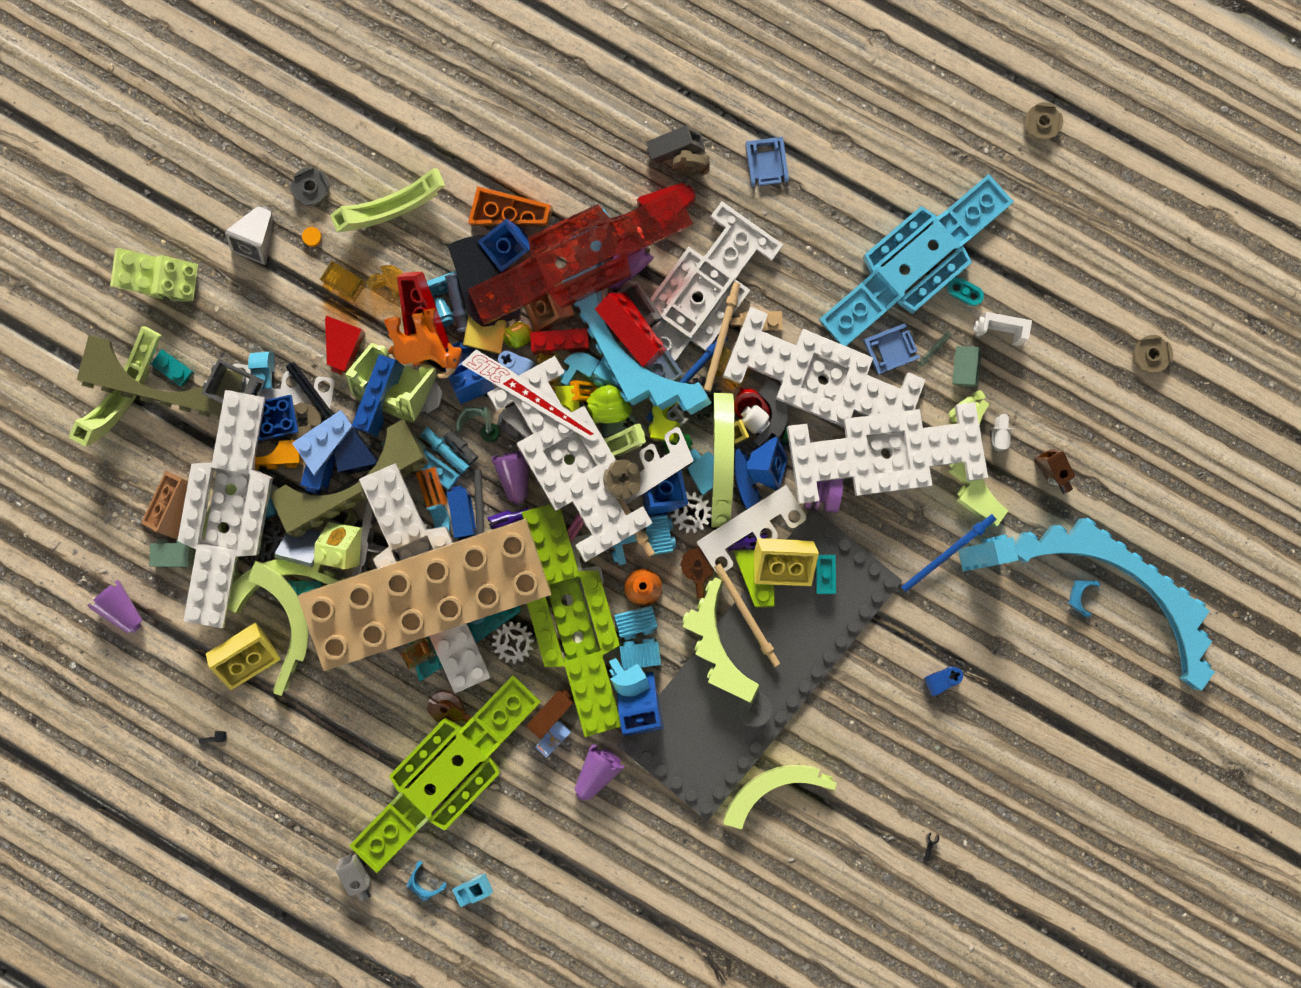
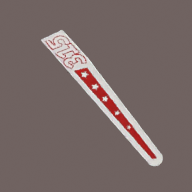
M475 350L461 363L463 366L591 441H595L598 438L599 433L596 429L513 371L478 350Z

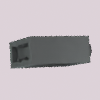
M218 359L213 364L211 375L204 382L201 393L223 404L224 398L215 393L227 369L250 379L243 392L245 394L259 396L265 381Z

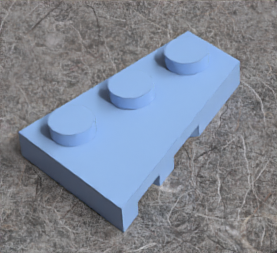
M340 410L292 444L313 475L316 476L320 471L319 469L325 461L327 462L332 452L340 445L353 426L344 412Z

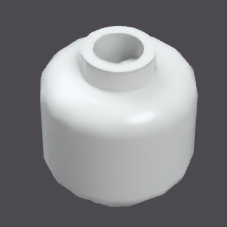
M754 405L751 408L747 406L741 413L744 427L753 434L762 433L770 423L768 421L769 415L758 405Z

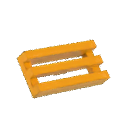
M570 381V386H574V389H571V393H575L572 401L587 402L590 396H581L580 394L591 395L597 389L593 382ZM579 386L589 388L593 387V390L579 389Z

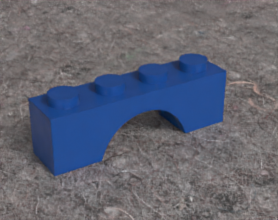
M383 355L378 356L353 420V428L378 437L384 422L382 409L385 396L393 385L399 383L405 367L396 359Z

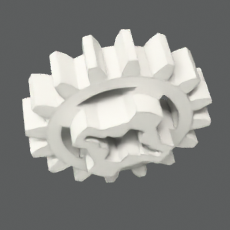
M686 492L687 500L697 501L698 504L694 505L688 502V505L683 507V514L678 516V509L673 511L675 514H672L670 517L676 518L673 524H679L680 531L686 528V533L690 529L696 533V528L702 531L704 529L702 524H709L706 518L712 517V515L707 514L712 508L706 507L709 501L703 502V495H700L698 498L696 497V492L692 496ZM687 507L691 510H696L694 513L695 518L691 515H686L688 513ZM703 509L704 516L703 519L700 520L698 515L699 512ZM686 520L692 521L695 525H686L683 522Z
M510 622V627L502 624L503 630L497 628L499 635H493V638L497 640L495 643H492V646H497L494 653H500L499 659L505 657V663L512 659L513 664H516L518 658L523 662L524 655L530 656L527 651L534 649L530 646V643H533L534 640L529 638L532 632H526L527 626L520 628L521 623L519 622L516 626H514L513 622ZM511 630H518L522 634L519 636L514 635ZM504 634L506 639L504 644L501 645V638ZM510 637L518 640L516 648L509 646L508 643L511 642ZM526 640V646L522 652L521 645ZM511 650L516 656L508 655L504 651Z

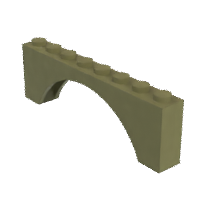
M88 335L77 380L82 382L81 386L92 389L94 386L102 387L101 391L108 393L118 391L121 392V396L132 398L135 395L141 397L140 400L152 403V400L159 401L161 406L171 408L172 405L179 406V410L191 412L192 409L199 411L198 415L210 417V414L218 416L217 419L220 420L222 403L201 394L203 386L181 392L161 391L145 386L133 379L124 370L115 355L111 341ZM227 370L215 394L224 398L225 390L242 393L245 376Z
M405 419L387 428L386 442L377 464L367 475L396 463L404 479L409 473L421 470L425 464L429 463L410 424ZM360 481L344 491L330 495L303 494L287 485L270 493L286 533L294 538L304 535L311 528L322 525L323 521L338 516L341 511L354 507L357 502L368 499Z

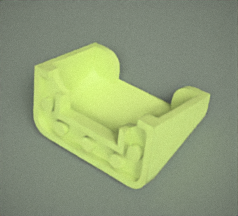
M371 343L345 374L352 395L360 402L378 356L389 357L388 350L384 346ZM423 364L419 367V371L404 365L399 383L393 385L385 396L382 411L400 419H405L407 422H414L419 416L437 377L436 370L431 365Z

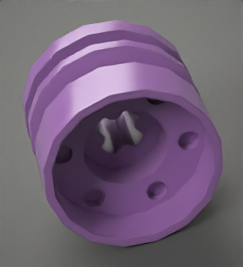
M843 479L817 482L819 501L814 502V510H818L820 502H824V511L837 513L841 503ZM812 502L804 503V509H810Z

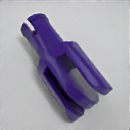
M526 507L513 513L507 510L487 517L488 522H490L489 526L493 530L523 520L522 512L529 510V508Z
M753 531L727 547L728 552L743 547L748 550L754 549L756 543H751L756 542L757 538L755 535L749 537V535L754 534ZM761 533L760 537L762 539L768 538V533Z

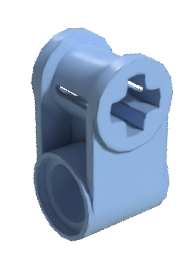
M503 351L498 357V362L501 365L510 369L518 376L536 365L532 360L510 351ZM509 357L511 363L508 362L505 365L503 359L506 360Z

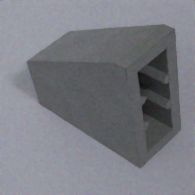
M687 125L646 141L648 157L658 163L673 159L675 156L680 155L683 150L691 151L692 154L705 150L701 132Z

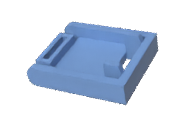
M783 137L746 141L745 147L751 187L755 186V180H758L759 186L781 183L782 176H784L785 183L789 182ZM774 145V151L756 153L758 146Z
M906 323L863 340L868 355L873 357L872 364L877 376L920 359L919 355L910 356V354L917 352V348L909 330L900 332V330L907 327ZM872 347H878L884 362L878 364Z

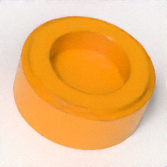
M308 227L302 233V240L307 246L316 247L322 241V234L317 228Z

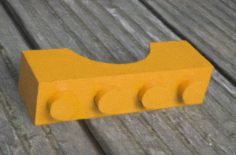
M296 440L279 441L272 453L263 457H255V470H259V467L275 470L278 469V466H286V469H296L298 465H303L302 457L292 444Z

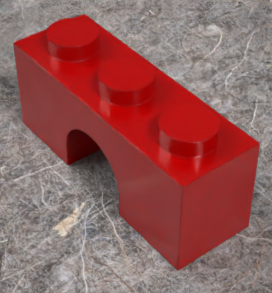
M587 328L530 332L533 355L552 354V352L568 350L570 352L590 351Z

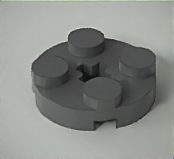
M308 167L299 170L295 174L293 183H291V191L296 200L304 206L319 205L330 195V183L322 171ZM308 183L315 184L314 190H306Z

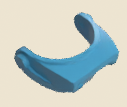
M1095 580L1074 581L1075 585L1072 586L1068 604L1082 613L1084 617H1091L1092 614L1085 611L1081 604V595L1089 585L1100 587V582Z
M418 861L406 886L420 899L426 901L443 891L447 887V883L444 882L440 888L434 891L421 888L417 883L416 874L423 862Z

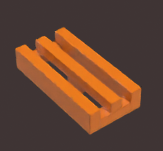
M436 467L416 472L426 507L446 504L447 501ZM429 472H431L434 484L439 496V502L437 501L434 492V487L429 476Z

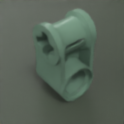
M629 416L620 422L601 423L602 437L607 438L627 429V427L623 426L627 424V421L634 425L637 424L636 419Z

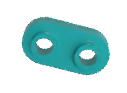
M960 277L952 279L947 285V292L950 296L969 306H977L984 299V293L981 288ZM953 286H958L959 291H955ZM970 295H975L976 300H972L970 298Z

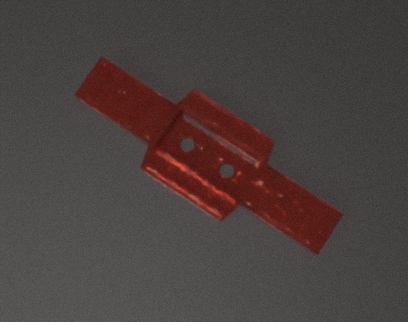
M677 189L624 215L609 218L603 209L596 204L529 236L531 257L520 265L467 290L484 325L549 294L561 309H564L631 277L628 256L693 226V222ZM592 242H601V249L593 251L591 249ZM615 255L620 256L554 288L555 284ZM558 258L566 259L567 264L564 268L556 266Z

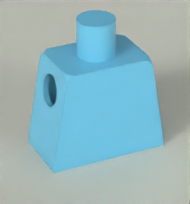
M694 448L690 451L694 461L687 468V471L699 493L704 496L713 488L714 456L707 452L701 457Z

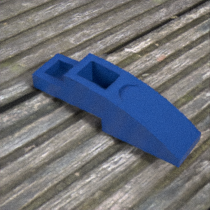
M737 449L734 455V476L741 502L745 510L760 502L759 499L762 497L758 489H753L752 487L758 482L753 480L746 470V463L749 460L745 451L741 452L740 449Z

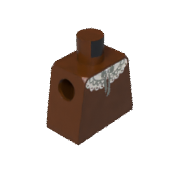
M1050 449L1034 458L1050 485L1059 486L1062 494L1073 490L1069 481L1075 475L1063 450Z

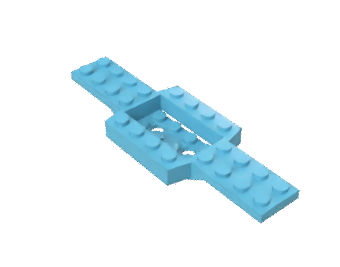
M988 174L938 217L923 206L919 207L863 256V260L871 274L819 319V322L839 344L847 346L896 303L910 313H915L972 263L964 245L1014 201ZM915 237H917L912 243H910L906 248H904L909 242H911ZM929 241H936L938 249L935 251L928 248ZM953 249L955 250L950 257L905 294V291ZM901 265L909 267L910 272L908 275L900 273L899 267Z

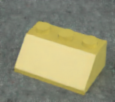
M757 538L754 552L755 584L812 586L819 555L814 541Z
M254 623L206 653L209 668L230 690H233L281 660L268 636L257 623Z

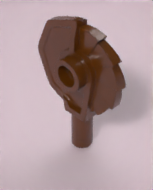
M695 546L696 549H689L682 556L683 559L680 566H682L683 575L685 574L689 580H694L697 598H705L703 583L712 577L714 569L701 548Z
M442 690L435 692L432 697L428 698L427 711L437 722L447 718L452 722L460 721L461 719L467 723L472 718L465 713L463 704L460 701L461 698L455 695L454 692Z

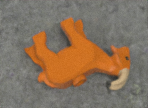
M435 308L423 311L424 316L423 313L412 315L417 334L409 336L400 332V317L384 319L389 337L394 346L389 348L388 353L392 354L398 362L402 364L413 363V366L424 364V360L431 359L446 368V371L441 372L437 377L446 379L454 374L460 363L462 349L460 347H453L451 343H448V352L445 351L434 325Z

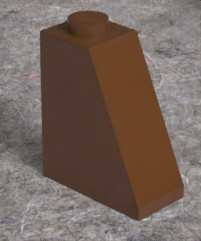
M559 689L526 727L541 739L574 703L571 700L573 696L568 691L564 690L562 692Z

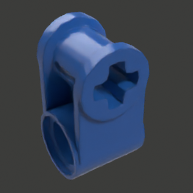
M951 666L932 673L923 679L931 695L935 696L959 684L963 680V672L961 669ZM951 671L957 673L955 680L949 678Z

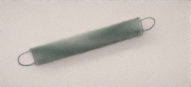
M947 331L931 347L933 349H929L931 351H927L929 353H925L917 362L919 366L922 363L926 364L933 357L932 355H935L934 353L947 342L948 337H951L947 334Z

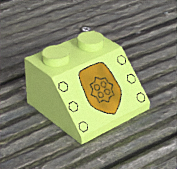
M328 522L315 543L314 563L341 569L360 566L362 528Z

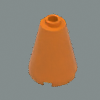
M646 568L636 569L627 576L624 583V592L632 604L640 607L650 606L659 599L662 593V582L654 571ZM640 583H646L647 588L641 590L639 588Z

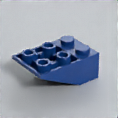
M464 339L451 344L453 347H460L462 354L456 371L449 376L452 388L460 404L495 389L492 382L461 364L475 350H478L463 346Z
M292 395L265 400L258 444L299 432Z
M654 671L644 673L650 689L630 697L617 693L622 734L626 737L664 729Z

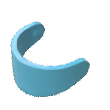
M441 504L428 507L427 509L431 513L435 528L447 526L450 532V518L446 508Z

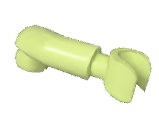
M978 390L959 404L972 403L976 400L984 399L986 396L983 391ZM955 407L949 412V418H951L953 424L957 422Z

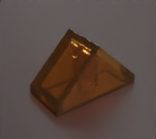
M426 638L415 641L400 653L408 670L436 656Z

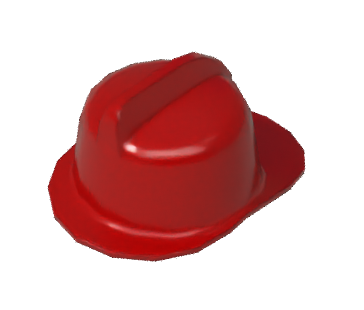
M741 387L734 400V411L739 418L742 419L741 413L747 406L751 408L754 405H758L770 418L769 407L759 393L754 389H743Z

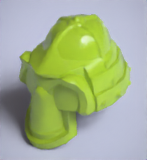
M606 385L596 389L587 399V410L596 427L597 422L616 423L625 420L631 415V404L625 402L620 393L621 391L613 385Z

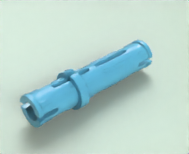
M429 427L420 434L432 446L431 449L441 454L461 475L468 470L467 468L470 466L447 446L443 438H439Z

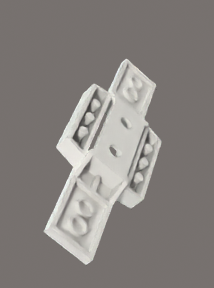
M225 390L213 460L210 463L191 464L178 541L196 549L183 622L224 628L238 557L259 554L273 480L272 477L255 470V455L266 397ZM215 469L217 473L215 478L205 539L201 541L209 501L210 489L212 484V478ZM228 484L236 486V493L234 495L226 493L225 489ZM220 523H228L230 529L227 533L219 531Z
M396 463L359 479L389 545L388 548L373 558L377 568L397 562L398 560L394 552L398 553L400 559L403 560L416 554L454 543L447 526L426 529ZM467 623L429 636L454 693L491 678Z

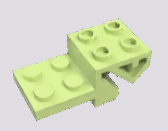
M116 248L110 286L145 294V296L163 299L166 296L173 301L192 302L194 299L198 264L164 255L154 257Z

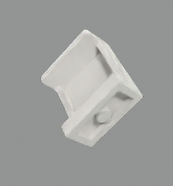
M986 312L982 317H979L978 321H975L973 332H976L975 338H980L987 332V329L1014 334L1012 345L1021 346L1029 340L1032 320Z

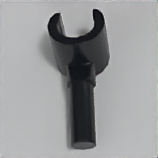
M215 731L214 737L201 738L198 740L199 744L224 742L226 740V731Z
M931 832L926 835L928 845L924 859L929 860L933 845L940 840L938 834H936L934 842L930 840Z

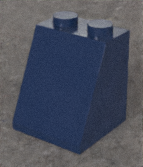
M355 428L350 430L344 440L334 450L337 470L345 476L372 470L379 460Z

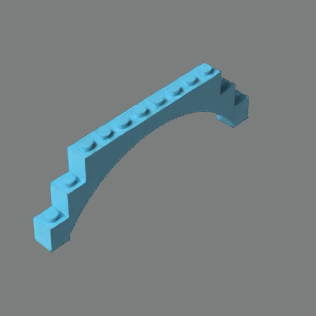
M605 209L584 220L588 226L585 230L590 238L573 247L576 252L574 257L578 265L562 274L565 280L563 285L568 292L571 291L573 295L571 300L575 307L579 306L581 310L579 315L584 323H588L589 328L587 330L590 336L596 338L598 342L595 344L600 354H604L606 357L604 363L609 370L612 369L614 373L612 378L617 386H621L623 391L620 393L625 402L629 401L634 406L649 397L655 407L658 406L661 410L679 402L682 410H687L691 415L711 404L710 399L699 382L693 385L669 380L648 371L636 363L621 348L610 327L596 312L595 308L602 301L601 275L603 261L611 237L617 229Z
M1089 518L1078 519L1068 534L1066 533L1067 530L1060 525L1049 526L1039 541L1037 540L1038 537L1031 532L1020 533L1015 540L1018 559L1023 563L1028 562L1032 557L1040 555L1074 554L1103 561L1135 579L1156 600L1173 629L1181 658L1182 675L1179 679L1194 690H1203L1215 673L1210 668L1211 665L1208 662L1200 660L1213 642L1207 638L1209 635L1206 632L1198 629L1210 612L1205 608L1206 604L1199 599H1193L1189 596V591L1182 587L1178 588L1174 585V581L1168 576L1163 577L1158 573L1159 570L1155 566L1144 563L1140 555L1129 552L1124 543L1113 540L1109 532L1098 529L1095 526L1096 523Z

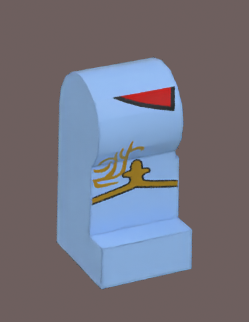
M558 720L535 748L547 758L571 733V730Z

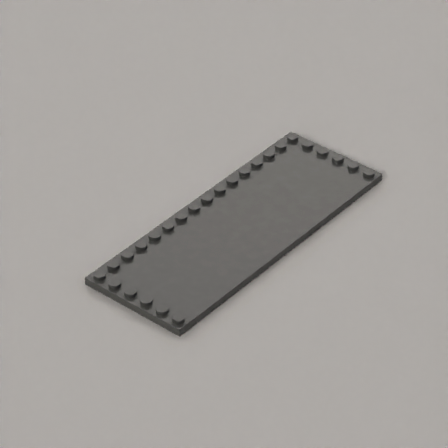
M814 508L808 512L806 520L798 525L786 540L814 541L819 555H836V594H816L815 568L812 586L774 585L775 607L756 608L748 587L740 595L767 642H770L773 646V652L780 664L773 667L767 655L763 654L760 649L761 645L736 603L731 606L717 624L720 642L728 658L743 675L759 684L758 692L764 694L770 700L772 714L768 722L760 727L745 725L737 713V705L741 698L708 683L709 678H707L711 667L715 668L716 665L698 657L695 654V650L658 696L664 729L625 736L618 745L621 750L706 821H709L903 581L821 513L814 510ZM754 705L751 712L757 714L759 708Z

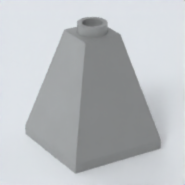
M257 206L228 228L225 235L230 251L266 265L274 220L273 211L266 206L262 208Z
M516 405L501 411L498 416L497 426L516 443L532 435Z

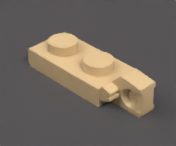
M782 311L764 312L768 315L762 331H783ZM748 312L740 313L739 317L731 318L730 327H740L741 331Z

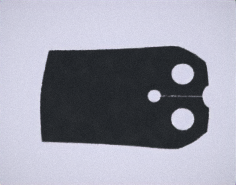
M476 235L447 244L468 314L482 327L493 326L499 320L506 322L518 318L521 310V298L509 269L506 268L500 272L478 243L485 235ZM489 292H492L494 294L493 299H490L488 297ZM508 301L513 305L511 313L503 311L502 304ZM486 307L489 309L490 317L487 319L481 318L479 315L480 308Z

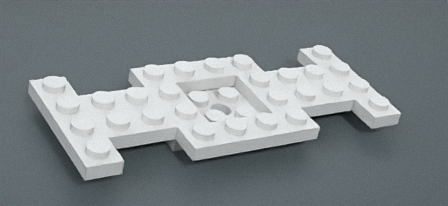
M722 201L711 215V219L725 229L708 253L703 257L688 247L650 298L663 317L662 320L653 326L652 330L663 342L675 362L690 341L705 352L707 347L714 342L720 332L727 307L725 304L727 296H730L733 282L740 284L737 295L738 303L734 307L733 314L746 298L750 289L738 282L736 278L754 253L758 251L772 261L783 247L782 243ZM700 293L703 296V300L701 302L693 301V294ZM620 340L618 343L621 346V348L626 352V354L629 357H631L634 361H637V359L632 355V353Z
M752 307L748 310L723 374V378L741 384L746 369L750 368L781 381V386L776 396L777 400L844 427L843 420L851 418L853 411L863 416L915 410L925 379L908 372L900 389L867 375L873 357L805 329L801 331L796 345L762 331L768 314ZM819 376H825L827 378L826 385H822L819 383Z
M555 356L519 375L561 405L549 382L565 373ZM497 387L487 393L497 411L514 402L531 430L532 435L521 440L516 445L555 512L573 503L592 536L575 545L584 562L652 524L643 506L626 516L617 499L605 489L603 484L604 472L610 466L609 464L616 461L585 406L572 413L598 431L599 436L595 441L583 437L501 387ZM566 455L574 457L575 462L572 465H567L564 462Z
M975 402L955 405L957 424L923 428L920 409L854 417L843 420L846 438L810 443L807 424L788 426L787 433L798 503L819 501L817 482L853 478L855 496L932 486L929 467L964 462L967 481L988 478ZM882 449L889 450V459L882 457Z

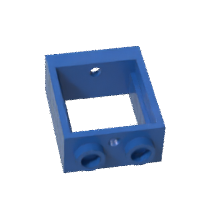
M334 451L327 462L325 461L319 469L320 471L316 476L313 475L307 464L305 465L300 484L306 487L305 491L321 495L322 492L328 493L336 461Z
M463 486L452 487L451 491L447 492L453 534L455 539L463 540L477 535L471 493L463 488Z

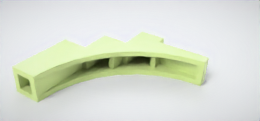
M985 400L979 403L975 402L979 425L982 416L989 406V403ZM964 462L949 464L951 469L948 472L967 485L966 487L963 485L957 493L959 497L956 501L982 520L993 514L997 520L990 526L997 527L1008 510L995 499L983 479L967 481Z
M714 578L713 581H709L706 587L707 594L705 599L701 598L697 609L699 611L696 612L691 609L689 613L686 612L682 620V623H684L683 627L703 637L702 640H698L695 646V654L716 665L715 668L711 667L707 678H709L708 683L752 704L760 685L747 678L734 666L720 642L716 611L718 598L724 583L722 580Z

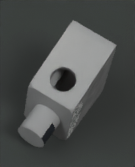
M355 852L341 858L335 871L348 895L353 896L357 894L360 902L369 899L371 895L367 888L371 879L362 859Z

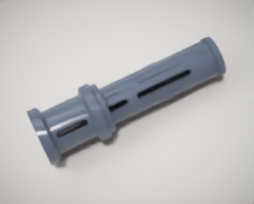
M457 273L445 276L454 310L452 317H455L456 332H464L467 326L468 311L463 302Z

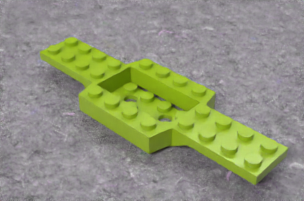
M548 504L522 512L523 519L527 518L551 589L549 598L566 655L563 658L547 598L543 597L529 602L527 606L544 666H565L585 737L621 727L618 708L603 658L604 654L620 646L600 573L599 571L578 570L561 509L555 512L552 505ZM580 579L583 585L584 593L586 596V600L588 603V607L590 610V614L592 617L600 648L597 647V643L595 640V636L585 605L584 597L580 587ZM566 594L571 595L573 598V602L569 606H565L562 603V597ZM579 631L583 634V640L580 643L572 640L574 632Z
M512 675L463 727L444 718L389 775L399 794L349 847L378 873L427 821L445 831L500 774L501 771L491 754L541 701L519 679ZM456 735V739L415 780V782L409 788H405L415 778V776L439 753V751ZM455 755L463 757L464 761L461 766H455L452 763V758ZM479 762H483L467 778V780L444 802V804L432 815V811L471 772V770ZM427 784H433L436 787V792L433 795H428L425 792Z

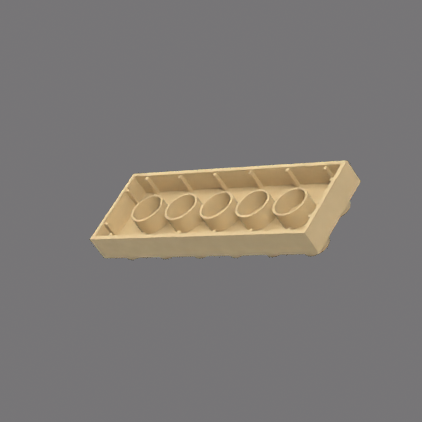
M526 518L302 593L297 597L323 671L549 596L551 595V589Z

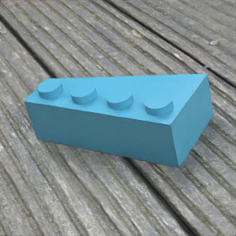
M1006 534L981 540L982 544L958 550L963 572L1019 560L1014 537L1007 538Z

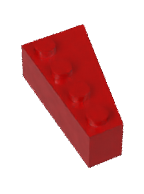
M423 271L405 272L397 276L404 334L407 336L417 334L412 318L413 314L423 313L424 316L423 311L435 308V329L446 350L449 340Z
M609 293L595 308L596 312L642 367L651 366L666 351L663 342L655 335L627 293Z

